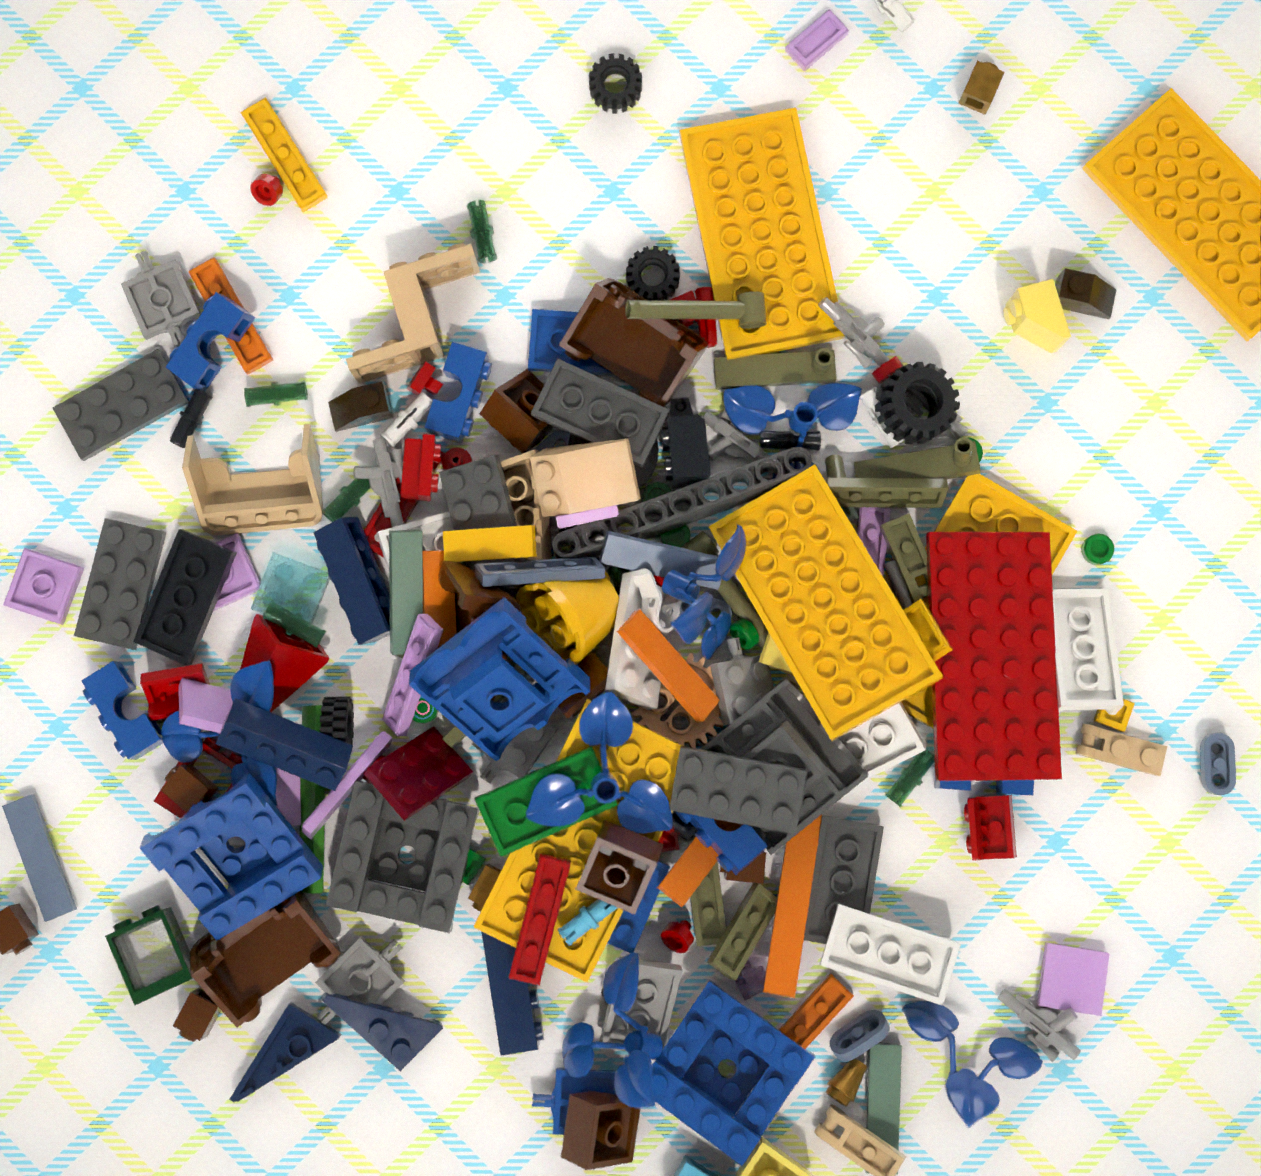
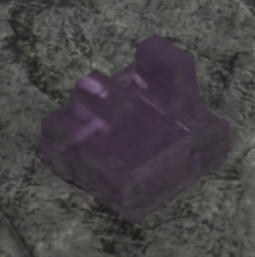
M747 960L741 971L742 975L735 981L745 1001L763 992L766 973L762 965L753 969L749 960Z

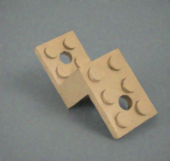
M455 244L450 246L446 252L437 255L434 252L426 253L420 256L418 261L408 264L407 262H398L391 265L389 270L383 271L405 340H389L384 342L381 348L372 351L368 348L355 351L352 354L353 357L347 358L349 371L359 384L421 365L425 361L430 362L445 357L424 290L480 273L471 244Z

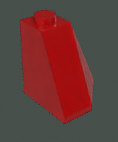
M256 614L253 619L240 670L264 661L271 662L274 694L272 707L269 712L272 713L325 666L330 658L317 641L310 637H306L304 641L299 634L291 631L293 627L287 623Z

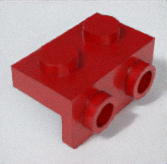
M423 434L422 439L407 438L405 440L401 484L402 499L431 501L432 492H438L439 474H433L434 462L440 463L441 444H436L435 435Z
M203 663L141 674L140 684L149 703L148 716L151 721L168 718L171 714L179 711L178 686L182 678L210 685Z
M1012 795L967 798L968 804L964 805L965 821L969 822L970 835L967 836L966 846L968 853L972 854V860L1017 858Z

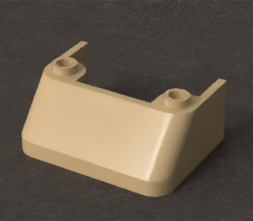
M304 424L302 449L295 450L290 454L288 460L289 469L235 475L230 474L228 465L220 459H201L194 435L187 436L182 469L202 529L211 535H228L309 527L318 524L322 519L323 501L319 457L311 425Z

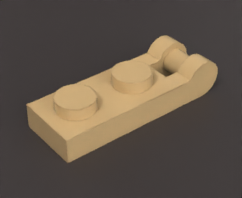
M1082 724L1081 733L1083 738L1081 745H1077L1075 754L1146 774L1161 776L1168 746L1105 730L1093 725ZM1095 738L1102 739L1100 750L1093 748Z
M831 1104L826 1111L827 1117L823 1124H818L814 1133L873 1176H895L906 1156L847 1116L843 1110ZM837 1124L845 1129L841 1137L834 1132Z

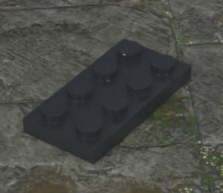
M178 529L133 642L185 666L192 665L237 552L184 529Z

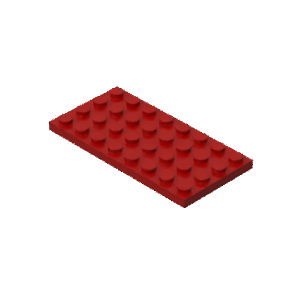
M1050 532L926 533L929 610L952 648V651L935 661L943 678L932 684L935 781L1061 780L1062 768L1057 701Z

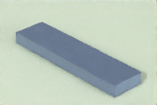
M607 531L599 560L602 564L633 571L648 569L652 575L665 578L671 570L686 576L691 571L701 575L716 574L718 556ZM696 580V584L719 590L721 580Z
M596 557L484 563L475 565V576L483 587L550 581L605 578V567Z
M35 794L2 806L44 921L47 922L77 910Z

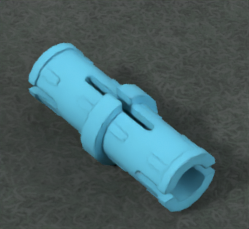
M597 899L590 906L586 907L584 905L579 909L580 913L563 927H560L558 931L563 939L566 938V943L571 946L574 941L591 928L593 930L598 928L599 922L618 907Z

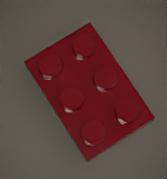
M434 726L369 766L364 773L404 821L468 779L473 773V770L460 755L443 740L444 737Z

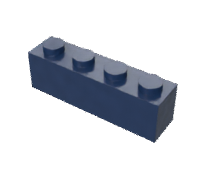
M341 517L313 532L317 541V549L324 558L328 568V576L334 583L339 595L340 606L347 615L351 625V633L357 640L358 645L374 643L389 636L390 594L359 518Z
M236 698L224 720L216 744L333 791H336L347 770L353 745Z
M481 931L500 1056L538 1050L540 1046L539 1041L544 1040L542 1021L536 1022L534 1009L539 1008L537 990H531L530 983L509 978L516 948Z

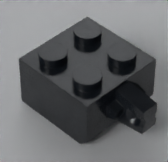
M689 398L671 399L670 417H667V426L662 427L661 439L663 451H669V457H665L664 463L666 481L672 480V489L708 479L711 473L705 419L699 414L693 415Z

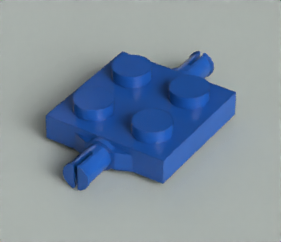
M557 1068L556 1082L552 1095L533 1093L532 1107H551L554 1118L553 1135H564L570 1094L588 1091L616 1094L614 1085L616 1071L590 1069L585 1076L576 1078L570 1076L565 1068Z

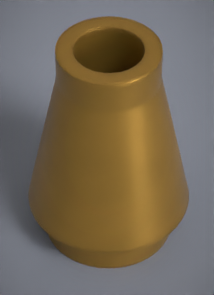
M856 1058L849 1061L827 1083L829 1087L826 1090V1094L847 1107L850 1101L854 1102L863 1075L868 1067Z

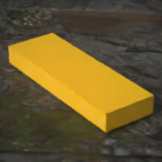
M535 525L443 531L444 561L463 562L537 557Z

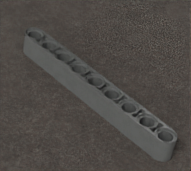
M793 447L620 510L617 517L584 523L562 531L553 539L552 546L555 558H597L601 555L607 531L646 540L753 501L811 467V454L802 447ZM799 461L805 467L794 469L790 466V463ZM769 471L774 473L776 478L767 480L761 474ZM744 482L748 487L744 490H736L733 488V484ZM713 492L718 494L719 498L709 501L704 498V495ZM679 503H687L690 505V508L682 512L678 511L675 506ZM651 513H657L662 516L657 522H650L646 519ZM625 523L633 526L632 530L626 533L617 530L620 525ZM594 534L604 536V539L599 543H591L589 541V538ZM570 544L575 547L573 552L569 554L560 552L561 547Z

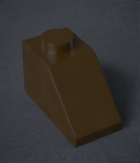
M1067 268L1056 278L1055 287L1062 309L1105 319L1111 318L1117 289L1095 274Z
M382 381L352 388L328 402L335 432L394 418L388 390Z

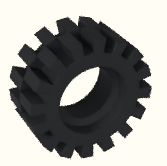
M614 53L609 54V59L607 60L604 56L599 58L600 63L597 64L595 62L592 66L593 71L589 73V90L597 107L602 105V110L605 112L608 109H612V114H617V109H622V113L627 111L628 106L633 108L636 105V100L639 101L642 92V73H640L638 64L633 65V59L630 57L625 60L624 54H619V58H614ZM612 74L622 75L627 81L626 88L620 93L609 92L604 86L608 76Z
M647 246L643 247L642 252L636 251L634 257H630L628 267H626V284H628V288L648 301L668 300V297H672L679 286V263H676V257L673 254H668L667 249L658 250L659 246H653L651 250ZM650 265L660 267L665 274L664 280L656 286L647 285L641 278L644 268Z
M324 697L321 706L320 732L353 745L354 712L352 698Z

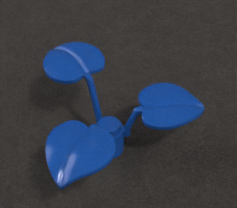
M845 383L821 385L810 393L807 402L797 404L793 411L786 410L785 413L771 416L775 410V400L772 394L761 386H741L726 389L723 393V402L726 414L732 424L747 434H760L761 431L765 430L767 421L775 422L788 418L791 429L799 433L797 447H803L804 439L807 435L806 432L811 429L817 418L821 426L827 430L841 431L849 427L856 417L862 388ZM794 461V463H790V466L794 469H802L803 467H805L804 464L799 463V461ZM774 473L772 475V479L776 478V475Z
M738 524L736 532L727 541L718 556L716 574L701 575L691 571L686 576L671 570L666 575L662 584L663 593L690 605L678 618L671 622L672 627L678 632L683 642L687 644L694 642L704 629L707 619L710 621L711 626L704 633L701 644L703 657L707 660L712 658L715 651L724 642L731 626V615L723 611L716 619L709 613L713 601L710 593H704L695 600L700 591V585L696 584V580L720 581L722 578L724 581H729L734 576L744 559L746 550L745 533Z
M270 661L242 668L233 676L230 685L232 701L236 698L268 712L270 711L274 694L273 672ZM179 711L171 714L164 721L161 730L162 741L170 755L177 761L184 763L194 761L200 756L203 749L201 738L219 736V733L201 732L199 728L180 724ZM242 755L243 763L235 765L231 772L233 787L242 779L243 775L249 772L275 806H277V774L275 767Z
M605 692L594 698L583 711L579 722V731L583 741L588 745L600 744L602 773L597 774L592 779L590 789L580 788L575 790L573 780L562 774H550L542 778L533 790L526 811V817L529 820L545 826H565L578 820L584 812V803L579 795L594 796L597 801L604 804L611 803L616 798L624 797L617 806V815L624 828L643 834L672 829L670 804L665 793L657 784L649 780H637L631 785L629 793L619 791L615 777L609 773L606 745L611 747L621 746L630 738L633 730V721L628 709L613 692Z
M633 952L615 961L608 968L603 982V995L608 1004L614 1005L613 1011L637 1030L629 1033L625 1037L624 1043L593 1042L594 1029L592 1025L583 1022L577 1023L565 1035L562 1045V1057L566 1072L572 1077L581 1078L588 1074L594 1062L593 1048L626 1050L629 1056H625V1064L621 1065L615 1073L614 1085L616 1095L621 1102L628 1106L651 1108L656 1106L653 1097V1067L651 1060H656L660 1056L663 1043L659 1035L647 1033V1026L640 1025L623 1012L630 1010L637 995L639 953Z
M930 1001L912 1002L902 1008L907 1023L919 1037L933 1042L943 1041L946 1037L948 1038L950 1072L945 1083V1089L949 1101L968 1128L980 1119L992 1114L998 1108L1000 1102L998 1092L990 1083L983 1080L993 1067L998 1066L1004 1076L1013 1079L1028 1078L1041 1069L1043 1061L1035 1051L1019 1040L1001 1037L993 1040L990 1044L989 1054L993 1060L986 1065L978 1077L970 1069L963 1068L957 1071L955 1036L952 1032L957 1030L959 1021L954 1013L947 1007Z

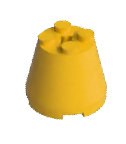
M605 571V578L529 583L519 589L515 600L520 605L521 613L526 617V625L562 659L567 660L570 658L577 665L615 628L619 596L611 584L608 573Z

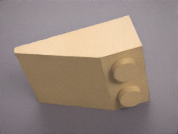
M629 439L550 447L530 457L542 517L573 514L641 499Z

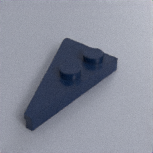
M325 992L321 996L323 1003L399 1071L443 1029V1025L439 1020L433 1019V1021L414 1017L409 1012H396L390 1007L371 1002L365 1004L349 1000L348 996L337 993L328 994Z
M289 1003L229 1100L235 1103L249 1096L262 1086L337 1041L342 1034L323 1024L319 1019L294 1003Z

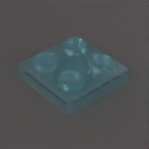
M273 552L251 609L310 631L330 580L328 572Z

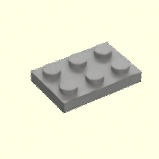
M639 959L637 995L630 1010L623 1012L640 1025L647 1026V1033L659 1035L664 1048L683 970L681 965ZM608 1004L599 1042L624 1043L625 1037L637 1029L613 1011L614 1005Z

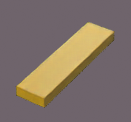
M266 97L240 112L302 212L328 198Z

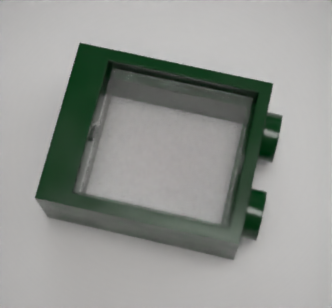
M159 905L141 913L143 919L132 923L131 918L115 924L113 926L115 932L105 936L134 1006L193 979L190 973V950L171 907L162 910ZM183 968L182 970L164 978V976ZM157 980V982L152 983V984H150V985H148V986L145 987V985H147V984H149V983H151V982Z

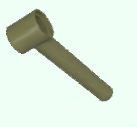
M762 292L739 294L737 301L627 300L625 306L627 319H739V327L745 329L759 328L767 324L765 298Z
M704 531L680 547L710 555L719 553L713 541ZM722 579L717 591L739 619H747L753 624L759 635L758 645L763 649L768 630L759 614L732 579L729 581Z

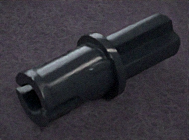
M199 389L194 390L184 412L180 411L179 413L182 416L170 437L171 443L181 448L186 447L187 436L193 435L198 424L202 425L203 422L200 420L210 400H212V396Z
M789 428V431L763 430L759 439L760 447L771 449L797 447L799 433ZM820 431L806 432L807 435L805 436L802 448L819 451L821 447Z

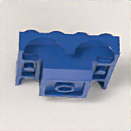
M505 597L412 668L408 684L495 761L501 758L507 745L519 733L528 728L535 727L539 730L545 726L553 711L566 698L578 692H583L585 695L591 692L590 677L570 658L567 660L562 659L526 625V617ZM502 650L528 673L536 683L532 685L502 658ZM495 695H504L508 700L504 703H495L491 698Z
M249 772L243 775L242 779L233 788L219 798L208 803L200 801L192 806L178 822L156 835L146 834L139 848L159 872L164 869L199 910L198 919L216 941L321 879L323 871L321 862ZM240 837L244 840L245 845L234 847L228 842V839ZM200 848L229 883L227 889L197 854L196 849Z
M709 980L663 1048L660 1056L652 1064L654 1101L743 1166L795 1085L798 1084L814 1060L815 1054L788 1038L762 1016L738 1002L716 985V983ZM724 1059H730L736 1065V1073L731 1077H724L719 1072L718 1065Z

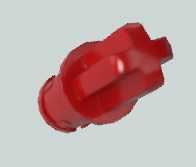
M700 287L695 290L697 301H714L712 287ZM695 319L698 322L699 335L709 344L707 348L715 347L717 345V319Z

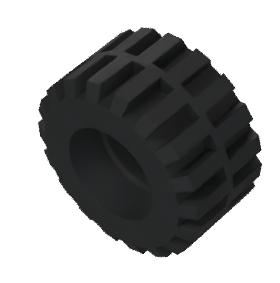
M916 362L913 365L910 363L897 370L881 384V390L877 392L875 398L880 401L875 405V412H880L881 415L877 420L879 424L884 422L886 428L883 430L887 435L892 432L895 434L894 440L899 442L905 439V444L911 445L916 442L918 445L932 440L951 427L950 423L954 422L957 414L954 412L960 407V402L955 401V398L959 396L958 389L953 390L951 386L955 383L952 377L947 380L944 376L947 373L941 368L936 371V365L932 363L927 364L925 367L923 362ZM906 389L917 390L925 396L929 405L927 419L918 418L907 409L905 404Z

